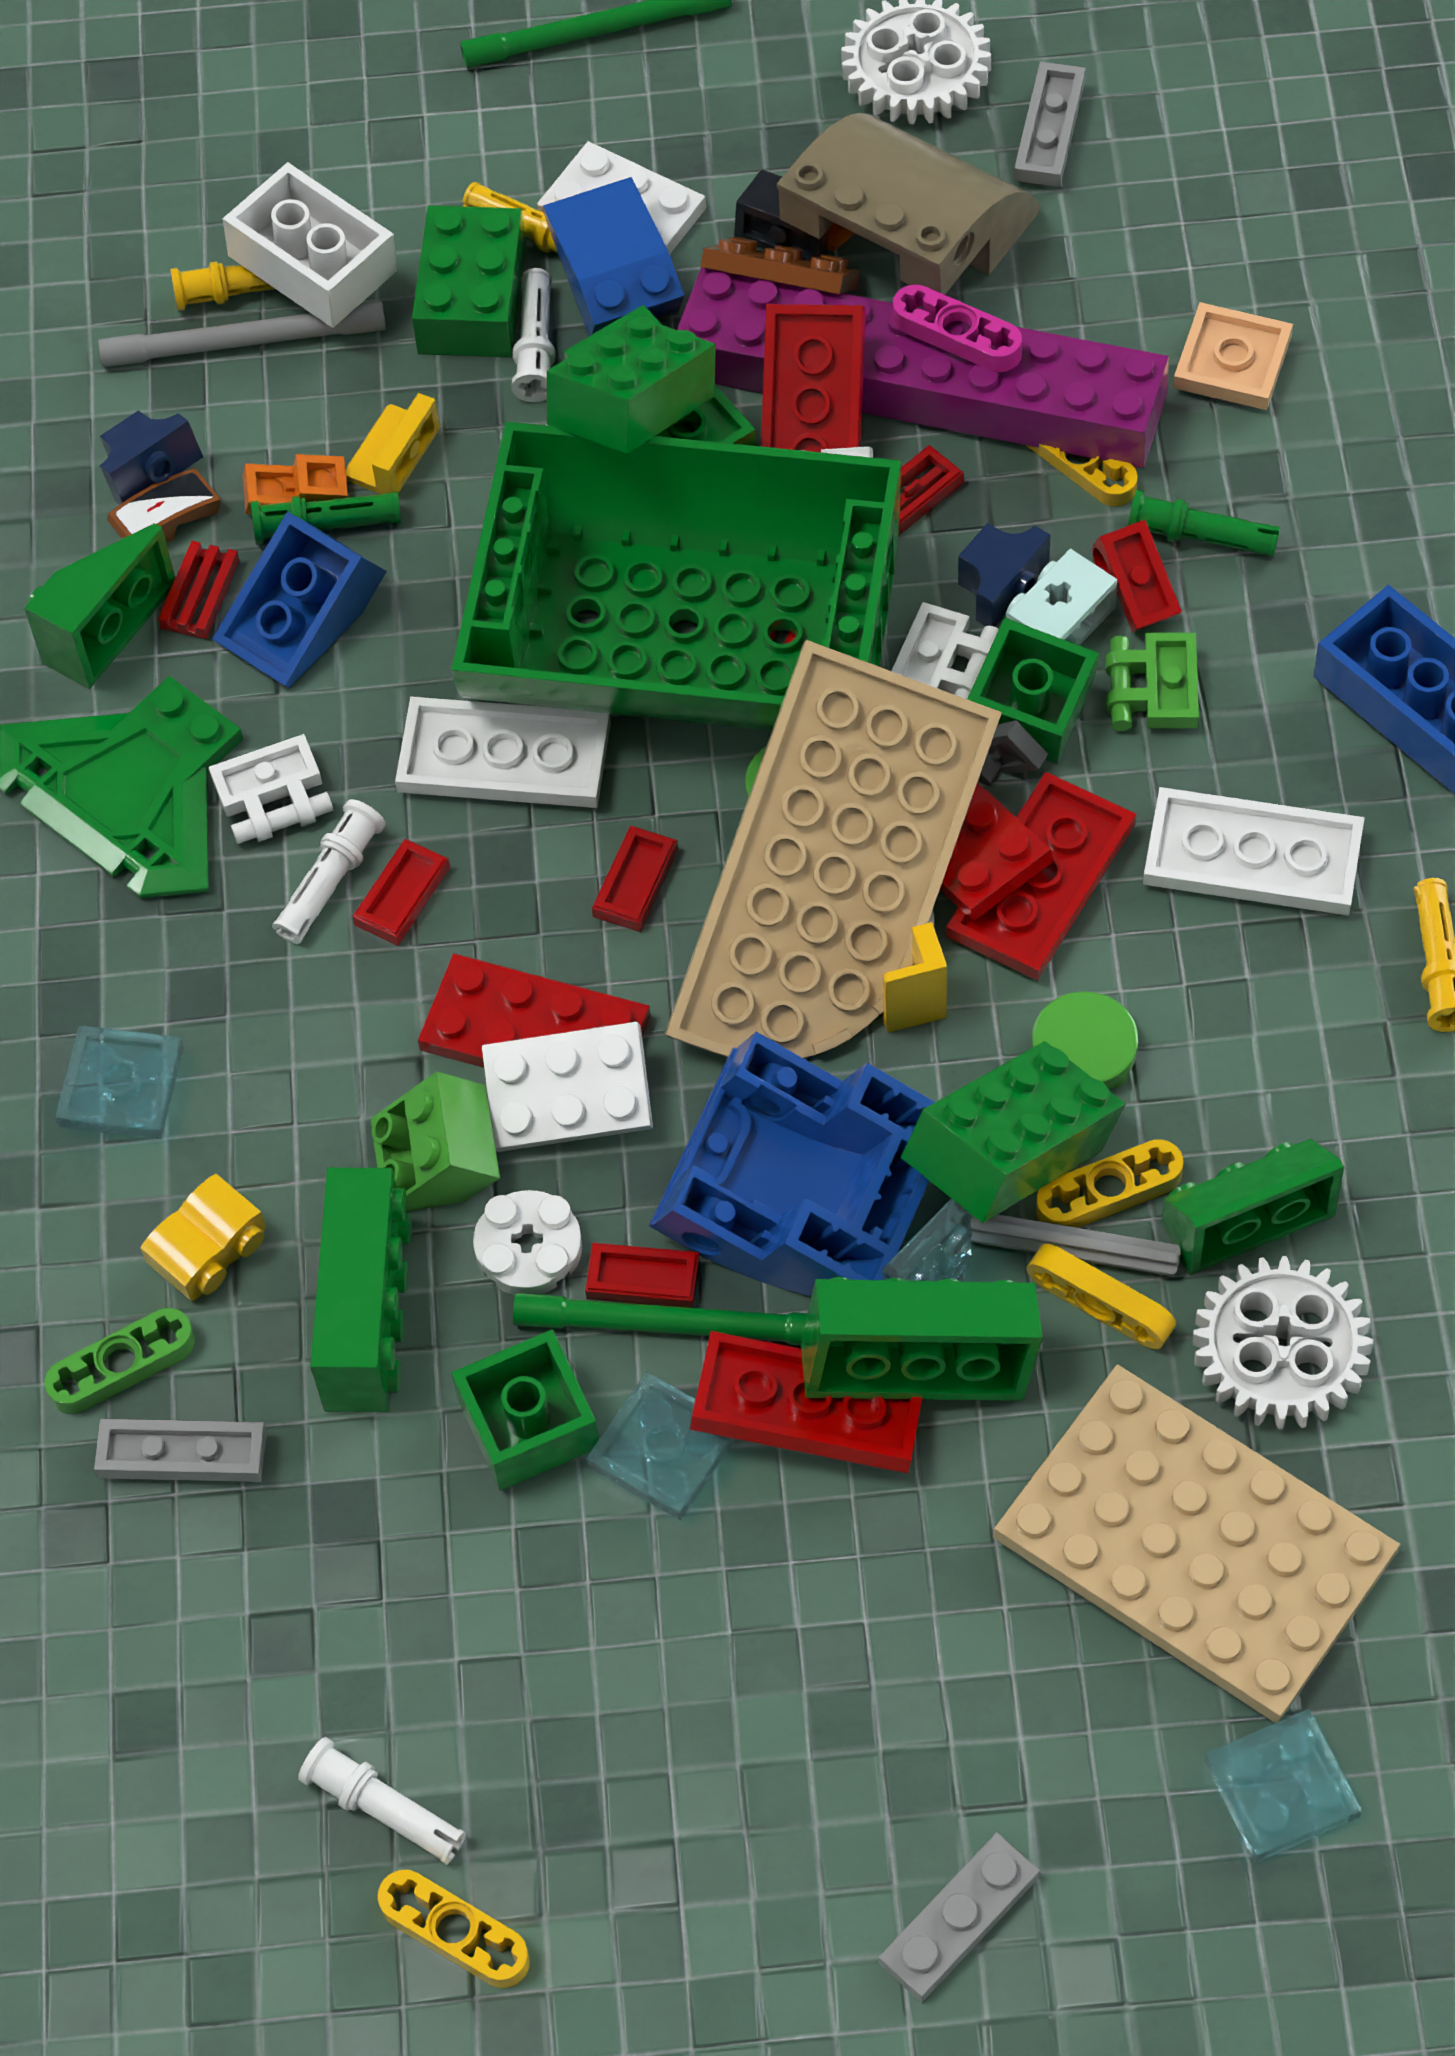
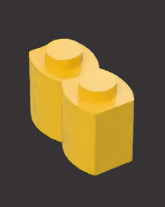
M214 1174L189 1195L178 1211L167 1217L152 1231L140 1249L148 1265L185 1297L193 1301L202 1294H211L222 1284L227 1274L226 1268L230 1263L237 1260L240 1256L248 1257L257 1250L264 1239V1231L267 1226L262 1212L219 1175Z

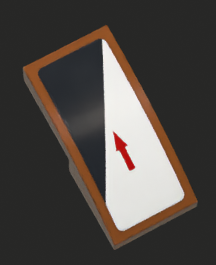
M196 468L173 475L164 482L155 483L135 494L109 512L107 521L122 539L155 523L162 527L165 540L168 542L174 540L177 525L217 514L221 498Z

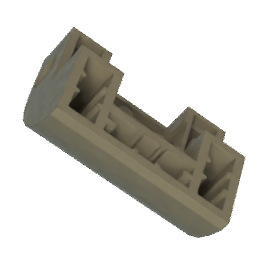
M855 113L846 116L828 127L808 146L777 183L780 220L818 239L825 234L834 222L900 255L901 281L909 285H922L944 295L968 265L990 275L1040 212L1039 202L1029 192L866 113Z

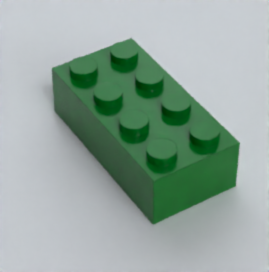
M1044 1041L924 1108L901 1158L980 1222L984 1223L1100 1153L1126 1103L1110 1092L1103 1082L1092 1078L1070 1061L1063 1051L1052 1047Z
M327 1167L310 1363L325 1412H389L391 1393H399L401 1363L400 1360H395V1343H403L405 1317L404 1311L399 1310L398 1293H407L408 1263L407 1261H402V1244L411 1243L412 1218L411 1213L406 1212L405 1188H397L392 1168Z
M846 1277L815 1279L801 1339L806 1398H826L827 1396L844 1398L846 1396L860 1399H875V1397H883V1399H911V1397H922V1399L1023 1401L1043 1338L1036 1284L1014 1282L1011 1280L963 1282L956 1279H943L940 1281H906L901 1278L851 1280Z

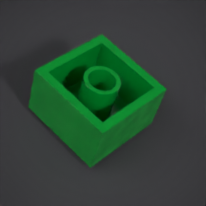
M1004 617L967 700L1002 712L998 725L1017 720L1048 753L1045 760L1058 764L1094 683L1099 653Z
M553 1329L451 1372L457 1400L499 1491L601 1447L596 1419Z

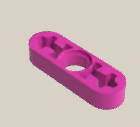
M922 285L905 286L893 298L894 323L899 330L991 371H1008L1016 367L1021 361L1022 335L1019 329L1009 322ZM954 321L965 322L971 327L969 331L961 335H952L944 330L947 324ZM1002 343H1006V344H1008V347H1007V346H1001V344H1002ZM991 346L997 347L998 350L992 349Z

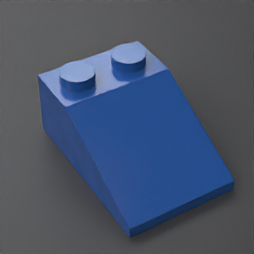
M632 177L542 206V211L588 336H591L643 304L656 319L680 310L685 295L669 252Z
M287 511L212 639L290 688L363 613L387 571L317 527Z

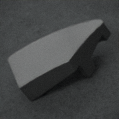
M1017 720L999 724L995 730L978 781L991 786L999 772L1011 774L1038 770L1048 753Z

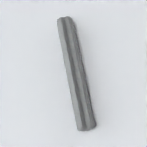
M971 1214L967 1227V1240L973 1243L1036 1253L1042 1244H1052L1085 1262L1167 1276L1176 1275L1181 1257V1248L1176 1244L999 1214L984 1223Z

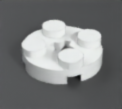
M526 1190L510 1193L506 1196L499 1195L493 1197L486 1204L485 1212L478 1220L474 1231L473 1245L479 1268L483 1274H486L488 1278L495 1281L496 1287L512 1295L516 1293L541 1295L548 1293L557 1287L556 1282L563 1279L568 1272H570V1275L579 1264L582 1254L580 1227L576 1217L570 1210V1205L564 1198L545 1192ZM528 1233L534 1234L536 1238L543 1240L542 1243L534 1244L530 1253H523L520 1244L514 1243L517 1238Z

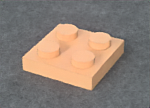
M1200 302L1174 375L1173 388L1267 410L1292 337L1293 324Z

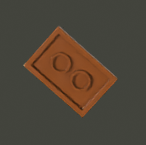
M729 237V240L719 239L718 245L703 248L700 266L702 268L837 294L858 289L861 270L849 268V259L821 254V257H812L811 260L802 259L803 250L786 246L765 248V251L756 250L757 241L739 237Z

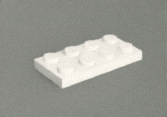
M410 697L395 779L397 792L598 808L611 724L610 714L541 706Z
M1159 787L1143 885L1349 916L1364 817Z

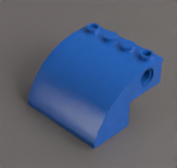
M756 1031L740 1046L731 1049L650 1221L649 1227L693 1252H699V1255L741 1275L804 1295L812 1296L815 1279L846 1277L851 1280H886L929 1183V1180L905 1162L901 1155L923 1109L935 1103V1101L869 1063H865L842 1081Z

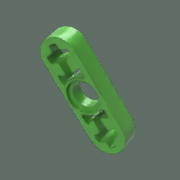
M159 1309L56 1362L50 1367L44 1380L45 1390L52 1405L58 1411L65 1414L81 1413L185 1359L191 1353L195 1344V1335L190 1321L178 1309ZM169 1327L172 1332L176 1333L177 1341L168 1344L165 1339H162L160 1331L164 1328ZM143 1338L152 1354L145 1358L141 1345L138 1342ZM125 1349L134 1353L135 1360L126 1371L112 1372L105 1367L108 1356L114 1351ZM95 1364L102 1380L97 1384L88 1368ZM71 1377L78 1383L80 1390L73 1395H70L64 1389L63 1381Z

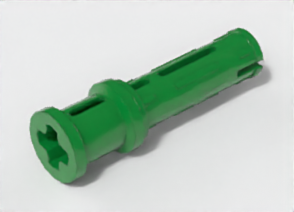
M1137 489L1128 520V526L1146 520L1151 533L1167 536L1169 542L1175 543L1176 541H1181V538L1195 539L1233 549L1255 552L1272 558L1275 554L1280 526L1261 524L1222 514L1189 508V503H1186L1184 499L1177 498L1175 502L1146 497L1144 491Z
M398 491L379 495L306 502L305 498H300V496H292L291 502L261 505L258 500L251 501L256 545L264 544L265 539L272 538L287 511L320 530L353 528L395 522L401 523Z

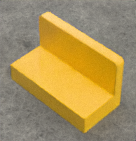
M418 393L407 410L393 404L387 405L345 469L346 481L378 494L393 493L395 491L399 493L440 430L436 400Z
M932 922L912 927L913 965L883 974V1016L887 1032H894L947 1018V964Z

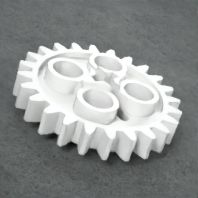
M884 0L882 1V12L880 14L868 8L866 10V22L856 19L853 21V32L845 34V47L841 49L843 80H848V92L850 94L858 93L860 106L873 102V115L875 116L882 113L885 109L890 110V121L892 122L897 120L901 113L907 114L909 124H914L917 115L922 114L928 123H933L934 112L938 111L946 118H951L952 105L966 110L967 97L974 99L980 97V86H987L988 71H991L990 38H984L983 24L974 25V14L972 12L959 17L958 3L951 5L948 9L942 8V0H935L932 5L925 4V0H916L915 4H909L907 0H899V6L893 7Z
M1282 1256L1278 1269L1271 1270L1268 1262L1262 1257L1259 1258L1257 1273L1252 1274L1247 1267L1240 1264L1237 1268V1282L1222 1275L1219 1278L1218 1285L1220 1294L1212 1291L1206 1292L1204 1306L1207 1309H1198L1196 1313L1195 1324L1200 1328L1193 1331L1192 1345L1200 1349L1195 1352L1194 1363L1198 1367H1208L1203 1372L1202 1383L1204 1386L1220 1383L1216 1393V1401L1218 1403L1224 1402L1231 1397L1236 1400L1233 1414L1236 1417L1244 1413L1249 1407L1255 1410L1254 1422L1257 1426L1264 1421L1267 1414L1274 1415L1278 1429H1283L1286 1416L1294 1415L1299 1426L1305 1428L1308 1412L1313 1411L1324 1422L1328 1419V1402L1343 1410L1346 1408L1348 1399L1346 1391L1355 1394L1359 1393L1362 1379L1358 1375L1368 1374L1371 1361L1365 1356L1371 1354L1373 1339L1364 1336L1369 1333L1371 1321L1370 1318L1357 1317L1362 1307V1300L1360 1298L1344 1300L1349 1286L1346 1281L1334 1287L1328 1285L1330 1269L1326 1268L1317 1277L1309 1275V1260L1305 1259L1298 1271L1290 1270L1287 1256ZM1249 1310H1257L1264 1313L1268 1318L1255 1322L1244 1317L1242 1313ZM1302 1313H1313L1323 1321L1319 1324H1307L1300 1320L1298 1316ZM1238 1337L1242 1341L1237 1343L1233 1339ZM1278 1338L1286 1339L1287 1346L1278 1345ZM1325 1341H1327V1342L1331 1343V1346H1330V1347H1327V1346H1326L1325 1344H1323V1343H1324ZM1247 1360H1257L1265 1364L1267 1369L1261 1372H1252L1244 1368L1241 1363ZM1309 1362L1319 1366L1323 1372L1309 1375L1300 1371L1297 1366L1301 1363Z

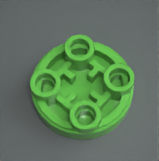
M1074 992L1056 998L1040 1012L1033 1027L1032 1048L1046 1041L1052 1047L1063 1051L1070 1061L1092 1078L1103 1082L1108 1088H1117L1125 1083L1128 1073L1135 1063L1138 1050V1031L1131 1014L1116 1000L1096 992Z

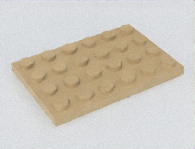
M1118 1364L993 1531L994 1539L1277 1725L1393 1560L1400 1547V1543Z

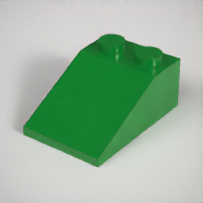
M153 523L54 572L43 586L36 588L32 592L24 609L42 664L90 690L170 592L176 576L161 526Z

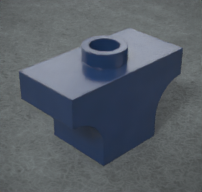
M138 410L99 436L108 455V458L100 465V468L115 501L119 505L149 486L164 482L171 476L181 473L203 458L188 420L179 413L165 419H151Z
M987 523L958 556V585L976 596V621L984 626L995 627L1006 614L1012 600L1020 593L1026 594L1037 583L1041 571L1050 562L1051 535L1034 525L1025 532L1011 534L1003 532Z

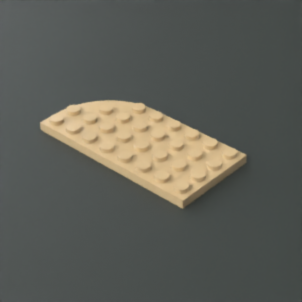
M806 640L800 651L664 1036L717 1055L728 1057L733 1047L737 1048L757 1031L798 1056L805 1058L832 1049L851 1039L883 1012V974L912 966L914 963L912 958V927L926 924L929 921L1002 712Z

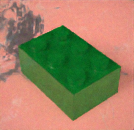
M428 205L412 314L418 354L512 358L522 285L521 277L523 276L526 253L522 208Z
M631 317L625 323L600 336L596 341L570 355L567 359L547 371V425L628 454L714 397L716 344L698 338L690 331L675 330L657 324L650 317Z

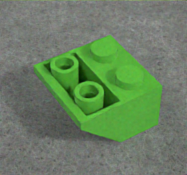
M436 1071L370 1118L377 1168H392L397 1188H405L406 1211L465 1202L500 1179L486 1085Z

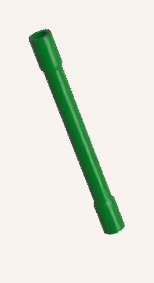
M646 0L513 32L494 33L460 41V48L465 67L468 69L502 61L513 55L650 23L732 7V0Z
M516 1293L513 1304V1325L545 1328H564L570 1326L710 1336V1332L715 1331L755 1340L784 1341L791 1345H801L807 1313L799 1312L775 1314L574 1300L564 1296Z

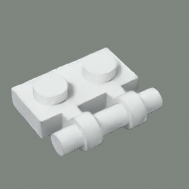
M922 602L892 668V672L967 699L999 629L994 626H985L980 637L968 634L970 616ZM957 655L969 659L964 672L951 669Z
M304 734L209 767L212 781L226 816L229 817L244 811L248 814L249 819L231 825L237 844L257 838L258 842L272 838V832L297 823H300L301 827L315 823V817L334 811L327 792L310 798L306 794L305 790L323 783ZM290 796L292 804L267 813L264 812L262 805Z

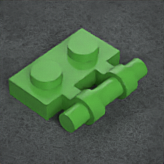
M1145 633V650H1130V640L1125 636L1111 638L1110 652L1105 657V671L1111 677V690L1106 695V710L1111 715L1112 728L1117 731L1129 730L1132 727V714L1135 711H1147V728H1198L1199 704L1196 633ZM1134 673H1146V688H1131V676Z

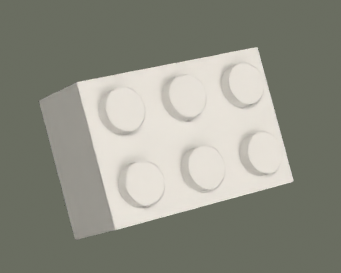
M288 162L223 218L228 256L332 328L397 272L394 234Z

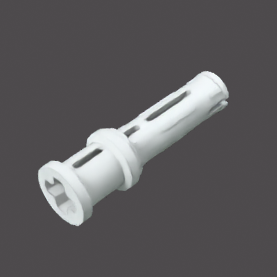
M531 268L526 270L521 277L520 339L513 347L512 358L517 364V373L512 378L511 390L517 398L523 401L541 402L547 399V371L555 362L556 350L549 341L550 285L552 277L544 269ZM531 382V388H528L527 383Z
M354 799L348 800L343 806L345 814L333 832L325 834L321 839V853L311 870L308 871L285 909L272 924V928L277 930L276 933L283 939L294 944L302 942L309 927L335 891L342 877L348 870H353L360 866L363 861V850L373 835L381 833L385 828L386 822L383 817L369 805Z
M326 1736L313 1747L300 1769L298 1775L300 1782L307 1786L314 1783L339 1799L338 1805L346 1811L352 1810L354 1812L358 1808L438 1857L446 1865L455 1857V1854L451 1851L453 1848L459 1851L466 1832L461 1829L458 1830L378 1780V1772L375 1771L374 1766L367 1762L361 1765L334 1749L335 1742Z

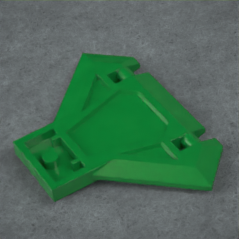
M169 675L129 713L1 724L0 791L7 795L20 786L27 792L20 801L22 808L112 877L125 868L131 871L134 877L127 884V887L140 898L209 892L207 774L210 772V766L218 764L244 738L240 727ZM40 767L48 771L42 777L35 773ZM148 848L155 853L149 860L142 855Z

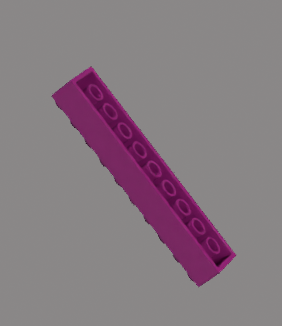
M702 267L677 329L690 331L696 337L716 344L715 384L763 393L766 304L863 305L866 307L862 413L1038 448L1039 444L1060 448L1061 452L1094 459L1099 456V460L1113 459L1130 463L1134 467L1139 468L1145 467L1168 393L1169 356L1017 327L1022 335L1021 361L1011 370L996 372L902 332L894 323L893 303L844 293H831ZM954 321L947 324L944 330L952 335H961L969 331L971 327L965 322ZM1002 343L1001 346L1008 347V344ZM991 346V348L994 350H998L999 348Z

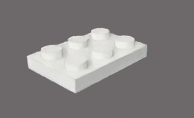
M588 141L537 203V210L542 211L543 205L632 177L670 255L705 211L706 197Z
M638 1022L482 1045L488 1104L497 1152L653 1129L641 1025Z

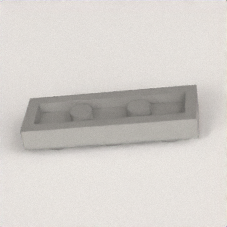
M1040 62L1014 167V181L1056 187L1061 186L1085 84L1086 68Z
M100 1419L94 1471L97 1478L262 1482L267 1431L264 1422Z
M996 1832L878 1957L879 1965L917 2000L923 2003L1040 1878V1870Z

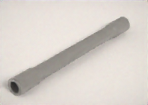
M381 301L360 304L334 328L309 313L151 335L133 334L99 339L98 342L101 363L104 368L142 363L154 358L334 334L352 335L386 330L383 302Z

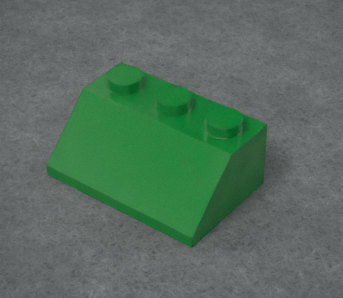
M1307 1139L1295 1145L1291 1142L1283 1143L1271 1149L1265 1157L1246 1165L1243 1162L1234 1163L1221 1170L1215 1178L1198 1185L1194 1182H1189L1175 1188L1168 1197L1164 1198L1161 1223L1172 1243L1181 1248L1180 1258L1189 1275H1193L1335 1216L1344 1165L1338 1156L1312 1139Z

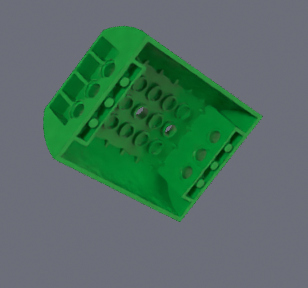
M505 421L451 669L458 693L467 699L772 731L800 651L806 640L880 667L896 570L901 494V460L654 436L626 454L557 429L554 426ZM584 610H592L600 615L595 621L587 624L579 623L573 619L575 615ZM682 620H689L698 625L694 631L687 634L677 633L672 630V626ZM775 629L777 631L787 630L790 632L792 629V633L796 635V638L790 643L778 644L773 642L769 635Z

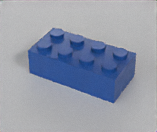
M1388 584L1318 643L1313 677L1455 794V638Z

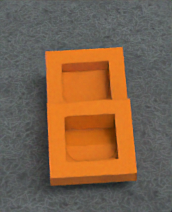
M296 454L293 466L245 464L242 480L245 514H252L251 501L256 500L261 505L291 502L292 496L305 498L306 502L348 497L344 456Z

